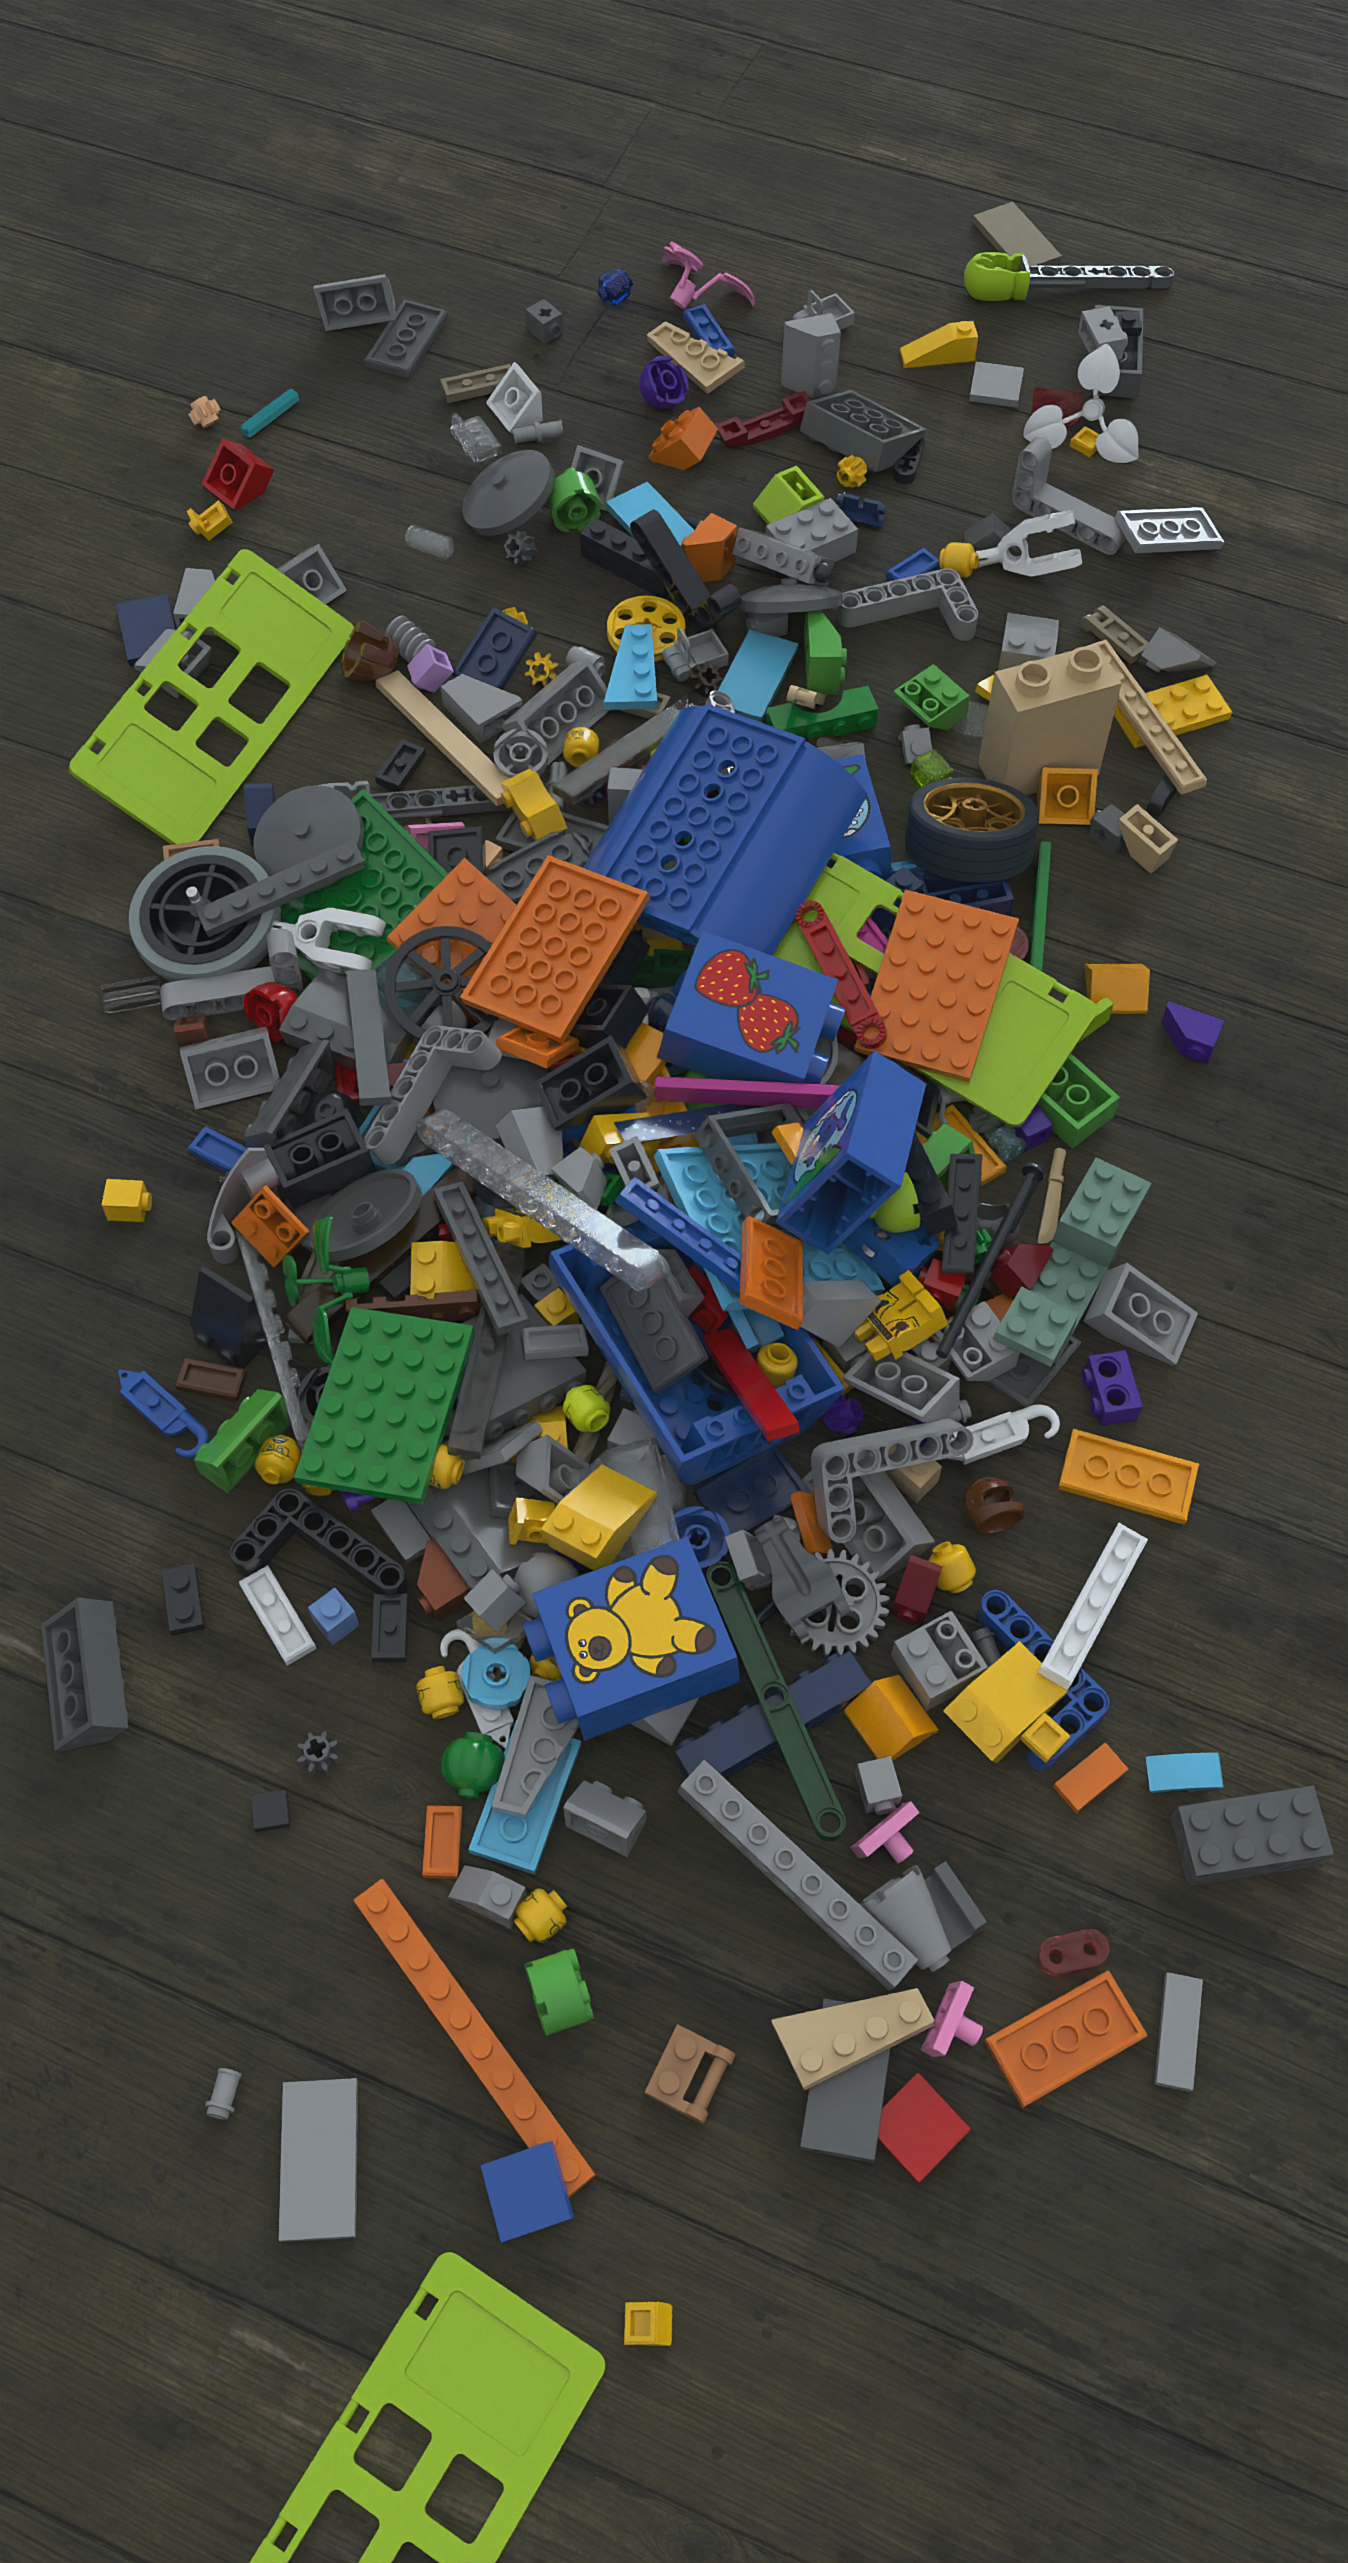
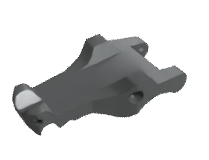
M783 1517L775 1518L756 1530V1539L761 1545L771 1567L772 1598L774 1604L799 1640L809 1636L807 1627L803 1624L802 1620L834 1604L836 1611L841 1617L851 1613L831 1567L803 1548Z

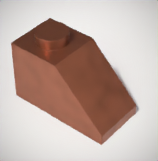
M433 1538L428 1540L417 1582L420 1597L416 1600L426 1615L432 1613L437 1622L465 1605L467 1602L464 1597L470 1591Z

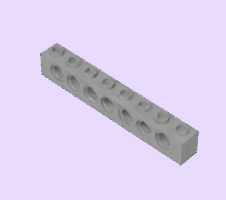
M703 1760L680 1785L677 1793L888 1991L895 1988L918 1961L906 1947L707 1761Z

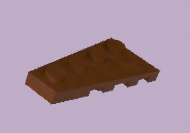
M477 1290L435 1293L434 1299L418 1296V1294L405 1295L404 1301L395 1302L387 1301L386 1297H373V1303L358 1304L357 1299H346V1312L348 1314L351 1307L451 1322L456 1320L468 1321L487 1311Z

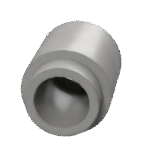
M574 646L569 650L565 660L567 666L588 658L600 678H602L606 671L604 657L582 646Z

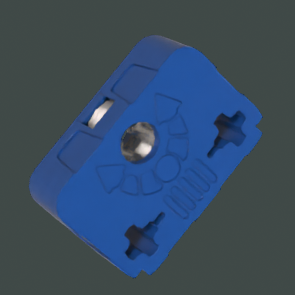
M867 1218L842 1241L893 1286L901 1282L899 1276L907 1270L916 1276L922 1271L923 1267H927L940 1246L938 1243L939 1238L936 1235L928 1237L922 1223H920L916 1230L892 1233L880 1228L874 1218Z

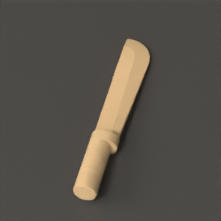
M1062 1148L1054 1150L1038 1233V1244H1046L1052 1241L1057 1229L1062 1184L1064 1181L1062 1171L1066 1151Z

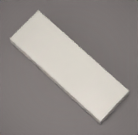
M268 1565L239 1581L240 1587L287 1666L316 1649L314 1642Z

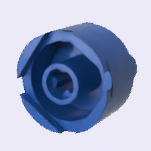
M700 1506L687 1507L675 1513L670 1519L664 1533V1545L688 1536L706 1580L707 1570L712 1564L720 1561L728 1562L729 1548L725 1537L730 1535V1531L726 1521L718 1513L715 1512L714 1514ZM722 1571L714 1573L712 1579L719 1575Z

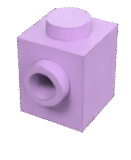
M428 644L407 665L412 683L417 688L425 689L432 693H435L454 672L447 654Z

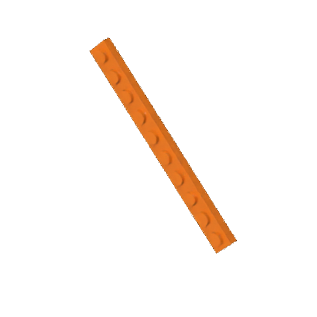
M382 1878L353 1900L526 2146L531 2148L553 2141L568 2197L570 2198L595 2177V2173Z

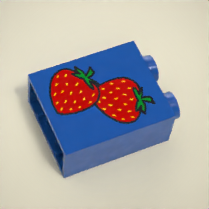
M702 930L666 1025L657 1058L714 1079L820 1084L829 1057L814 1051L818 1038L822 1037L834 1041L846 1008L831 1002L838 979Z

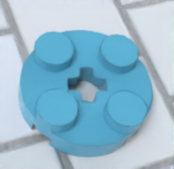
M501 1640L487 1641L479 1645L478 1649L474 1650L472 1654L470 1652L466 1657L462 1668V1683L469 1700L483 1708L492 1710L505 1709L519 1704L525 1694L530 1678V1665L527 1658H524L515 1645ZM494 1668H500L501 1674H505L506 1677L500 1679L499 1682H492V1679L486 1675L487 1673H492Z

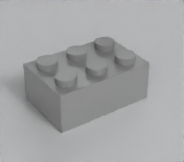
M829 498L766 525L765 534L828 557L836 562L856 553L858 528L836 503Z

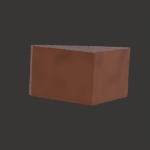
M206 1013L176 1019L173 1028L179 1048L210 1040Z

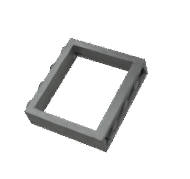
M790 1103L711 1115L705 1119L694 1134V1137L743 1217L751 1216L779 1230L785 1229L776 1223L779 1209L771 1210L727 1137L768 1130L773 1131L776 1126L797 1122L804 1128V1124Z

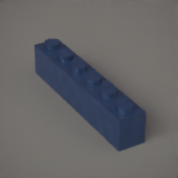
M851 1651L843 1655L839 1653L833 1654L822 1663L823 1666L814 1672L811 1669L802 1672L794 1679L795 1683L788 1686L807 1731L843 1711L872 1684ZM771 1690L765 1696V1701L772 1706H777L784 1700L782 1693L778 1690ZM749 1703L736 1712L737 1716L727 1722L724 1719L719 1720L707 1729L708 1733L698 1739L693 1736L680 1743L677 1747L678 1750L675 1751V1763L684 1778L687 1779L700 1763L705 1760L721 1776L727 1779L778 1749L759 1704Z

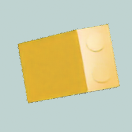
M412 1242L410 1295L418 1294V1296L434 1299L435 1293L477 1290L455 1242ZM495 1247L510 1279V1250Z
M601 1464L558 1503L542 1526L541 1531L549 1547L594 1571L612 1564L657 1497V1492Z
M1020 1641L969 1684L943 1710L981 1751L995 1763H998L1020 1741L1022 1734L1044 1712L1047 1714L1069 1692V1690L1062 1688L1037 1673L1042 1663Z

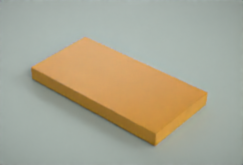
M1073 1429L1058 1489L1185 1525L1199 1464Z

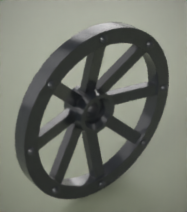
M455 926L429 928L408 938L393 954L384 980L387 1005L396 1023L408 1035L420 1041L427 1030L416 1024L438 998L443 1002V1026L453 1027L452 1000L456 998L480 1022L470 1029L480 1030L486 1035L492 1029L494 1022L500 1018L491 1014L486 1015L483 1011L462 1002L460 999L463 993L461 988H466L471 978L460 976L484 957L492 944L471 930ZM441 940V968H436L415 950L432 941ZM450 940L466 942L477 948L454 969L451 968ZM406 958L432 976V978L396 983L398 972ZM444 979L451 980V983L447 985L442 984L441 982ZM433 989L408 1018L399 1006L396 993Z

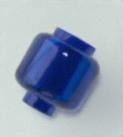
M614 267L599 277L597 293L604 303L608 301L611 305L615 306L631 295L633 282L626 270Z

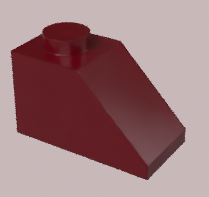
M1017 1244L1010 1248L1002 1247L990 1271L992 1273L990 1278L1008 1299L1015 1297L1021 1287L1031 1290L1054 1249L1051 1246Z
M910 1555L891 1614L896 1615L900 1621L906 1624L914 1625L917 1623L923 1625L943 1566Z

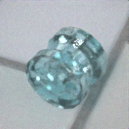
M1008 1125L999 1128L988 1140L991 1148L997 1149L999 1152L998 1156L1002 1162L1013 1160L1026 1147L1025 1141L1015 1135L1016 1130L1014 1127Z

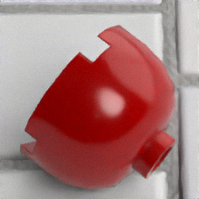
M267 982L258 985L244 996L246 1016L249 1022L254 1019L259 1028L267 1027L270 1041L278 1042L283 1039L279 1029L298 996L282 983Z

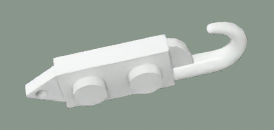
M1038 1404L966 1427L971 1431L974 1438L971 1449L963 1455L945 1459L959 1460L965 1465L1020 1445L1027 1439L1029 1434V1424L1027 1421L1039 1416H1044L1051 1422L1050 1430L1044 1434L1045 1438L1048 1439L1059 1430V1416L1049 1406ZM958 1431L951 1435L950 1442L956 1439Z
M456 1629L444 1636L441 1641L440 1651L442 1657L446 1658L448 1656V1646L454 1640L464 1641L471 1654L481 1644L474 1633L466 1629ZM463 1661L457 1669V1674L479 1730L482 1734L491 1736L492 1741L505 1750L510 1738L511 1727L515 1725L509 1708L500 1710L486 1709L469 1700L462 1683ZM487 1673L486 1676L494 1682V1673ZM501 1739H506L505 1742H500Z

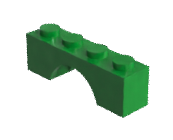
M863 686L843 691L840 703L832 710L823 713L803 711L792 702L766 708L765 724L803 737L805 740L831 734L833 737L876 728L878 706L869 686Z

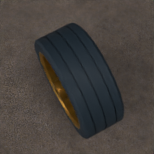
M967 777L934 781L921 787L911 797L905 835V850L910 859L922 869L945 879L967 883H988L1009 879L1023 872L1031 863L1039 821L1038 808L1021 791L996 781Z

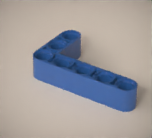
M992 1590L983 1596L978 1609V1621L984 1628L989 1627L991 1632H995V1639L1007 1651L1020 1641L1034 1656L1036 1653L1047 1655L1054 1641L1007 1594L999 1590ZM987 1606H997L1002 1613L998 1615L992 1614L988 1611ZM1019 1629L1024 1632L1026 1637L1022 1639L1016 1638L1010 1630ZM1081 1667L1073 1680L1074 1687H1069V1692L1059 1701L1064 1708L1052 1718L1059 1726L1061 1723L1071 1724L1075 1728L1076 1733L1069 1734V1740L1047 1763L1028 1747L1026 1753L1027 1760L1035 1769L1048 1770L1052 1768L1101 1722L1109 1708L1110 1701L1106 1692ZM1084 1702H1094L1098 1706L1099 1711H1089L1084 1706Z

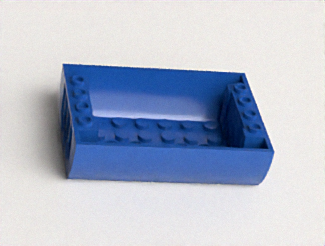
M640 1220L610 1233L604 1230L550 1252L549 1267L552 1274L675 1472L685 1484L694 1485L742 1463L774 1445L778 1446L798 1437L835 1403L845 1389L806 1329L799 1327L796 1330L779 1322L784 1332V1337L774 1343H782L791 1348L797 1356L798 1365L794 1377L785 1381L782 1387L775 1390L799 1422L800 1433L767 1441L738 1396L727 1393L723 1396L713 1392L709 1387L710 1383L706 1379L705 1385H697L692 1382L690 1376H702L697 1367L660 1394L654 1393L599 1287L644 1253L651 1252L653 1249H675L687 1269L695 1265L694 1260ZM726 1311L728 1317L718 1331L728 1329V1326L733 1323L728 1311ZM689 1316L690 1324L707 1355H710L704 1347L702 1335L707 1333ZM759 1350L751 1354L754 1360H756ZM714 1400L719 1402L722 1410L714 1411L710 1409L707 1401Z

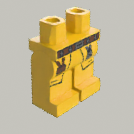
M538 1199L537 1208L527 1210L499 1207L495 1208V1216L483 1218V1224L489 1237H496L500 1242H508L522 1248L531 1247V1242L546 1243L578 1238L577 1207L556 1200Z
M909 1270L899 1276L901 1281L899 1284L885 1294L878 1295L881 1302L853 1333L860 1343L871 1335H875L874 1338L864 1344L875 1362L888 1354H891L897 1360L903 1356V1351L915 1347L949 1325L941 1306Z

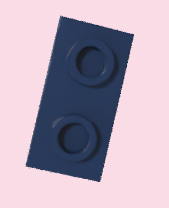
M846 492L837 494L835 503L850 521L877 528L882 527L888 512L887 505L883 504V501L865 498L863 503H859L860 496L847 494Z

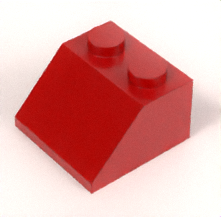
M222 438L201 484L232 509L238 510L264 493L275 469L243 445Z

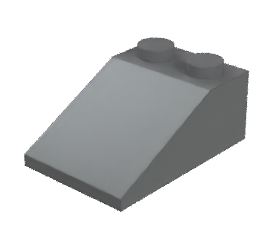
M1008 613L998 671L1018 666L1028 661H1036L1054 656L1059 620Z
M1125 1263L1105 1272L1083 1322L1108 1339L1173 1366L1178 1362L1198 1313L1130 1264Z

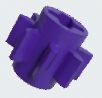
M841 1394L835 1403L823 1414L829 1430L835 1433L841 1431L842 1435L846 1436L856 1432V1427L861 1426L860 1421L863 1420V1410L856 1399H846L844 1394Z

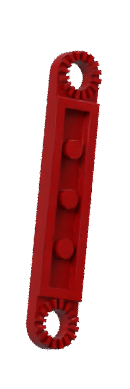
M815 900L804 901L803 904H800L801 908H798V913H795L796 921L824 975L838 979L834 995L840 1006L846 1007L844 1014L859 1043L867 1049H875L882 1046L887 1039L885 1024L820 903H817ZM808 911L818 912L817 919H814L815 921H804L803 916ZM870 1027H876L880 1031L873 1040H868V1038L864 1037L865 1031Z

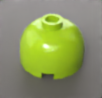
M907 1172L904 1173L901 1187L868 1217L869 1219L874 1218L876 1224L887 1232L904 1233L916 1230L920 1226V1213L914 1214L913 1210L914 1204H918V1199Z

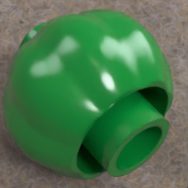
M466 1732L464 1739L454 1740L444 1751L441 1759L442 1775L446 1782L459 1790V1797L478 1799L479 1793L491 1790L492 1785L499 1781L505 1756L499 1746L491 1743V1736L476 1732Z

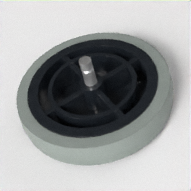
M197 847L179 852L167 858L151 870L142 880L130 905L129 929L139 955L155 973L170 982L192 978L216 977L254 968L268 953L267 934L271 932L272 927L277 928V926H273L275 920L281 922L280 906L263 914H258L238 925L229 927L227 930L208 937L196 909L269 876L250 856L227 847Z

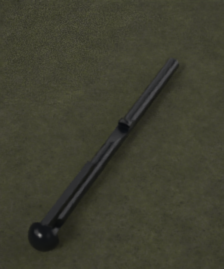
M1029 1162L1023 1166L1022 1174L1025 1177L936 1351V1355L940 1358L946 1359L985 1281L992 1274L990 1271L1009 1233L1015 1232L1039 1182L1044 1179L1045 1172L1039 1163Z

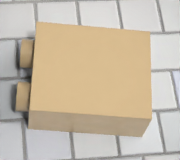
M1098 644L1079 647L1069 652L1036 661H1028L1021 665L995 672L978 762L987 780L1009 785L1025 795H1030L1037 792L1042 767L1098 769L1097 775H1099L1122 683Z

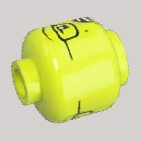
M582 1385L572 1388L567 1393L562 1410L577 1430L581 1432H596L607 1424L610 1405L597 1388L592 1385Z

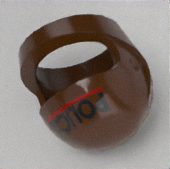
M996 1477L980 1478L974 1481L965 1492L964 1512L968 1520L980 1533L995 1534L1005 1531L1018 1524L1025 1516L1024 1505L1020 1502H1012L1014 1490L1007 1482Z

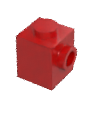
M933 1258L929 1269L922 1268L918 1281L941 1307L954 1311L967 1275L942 1274V1261Z

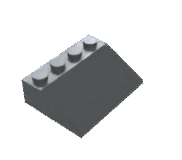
M852 390L806 402L800 432L808 435L810 440L827 445V448L831 451L840 452L846 455L847 458L850 455L862 458L867 465V470L871 472H880L892 467L927 431L926 428Z
M322 968L292 1004L279 1031L286 1045L297 1049L323 1039L329 1041L334 1063L356 1071L347 980L343 975ZM378 989L387 1065L402 1063L414 1038L408 1035L396 1023L388 1008L385 991ZM396 996L400 1008L408 1018L420 1005ZM425 1015L416 1024L417 1026L420 1027Z
M488 1468L466 1475L462 1474L458 1484H452L448 1489H440L429 1485L423 1505L407 1502L416 1519L429 1537L436 1541L468 1586L469 1591L492 1569L502 1578L508 1574L514 1579L519 1566L534 1557L533 1554L537 1552L555 1554V1549L545 1543L518 1540L516 1545L509 1544L508 1518L490 1516Z

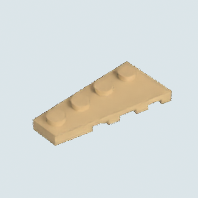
M666 321L647 334L648 342L662 355L672 358L673 360L670 362L674 363L675 366L680 365L686 376L707 394L745 368L744 360L738 357L733 359L728 356V352L720 348L715 350L708 346V342L702 339L695 340L690 337V333Z
M918 1988L771 2020L804 2091L935 2026V2020Z

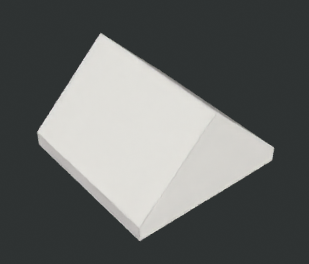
M514 362L486 402L512 434L514 427L534 425V422L539 421L540 423L543 421L541 392L520 366Z

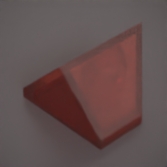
M1034 387L1031 414L1043 406L1056 405L1062 410V419L1081 411L1084 392ZM1079 418L1064 423L1066 429L1073 425Z

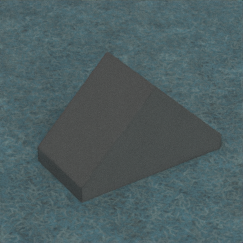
M992 513L964 532V543H970L974 547L975 553L976 551L998 547L1001 539L1011 529ZM1016 546L1009 547L1012 555L1016 554Z

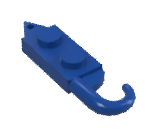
M118 1370L122 1390L119 1391L121 1396L164 1435L175 1436L189 1429L198 1438L197 1445L190 1450L176 1448L175 1452L185 1458L196 1457L199 1448L203 1444L209 1443V1433L206 1428L144 1370L141 1373Z

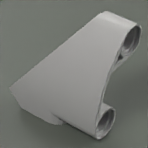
M247 1148L229 1172L216 1199L210 1218L207 1241L213 1258L221 1264L231 1263L239 1255L238 1243L229 1223L241 1209L246 1207L264 1186H267L280 1199L277 1186L281 1183L268 1159L265 1148ZM221 1243H228L224 1246H219Z

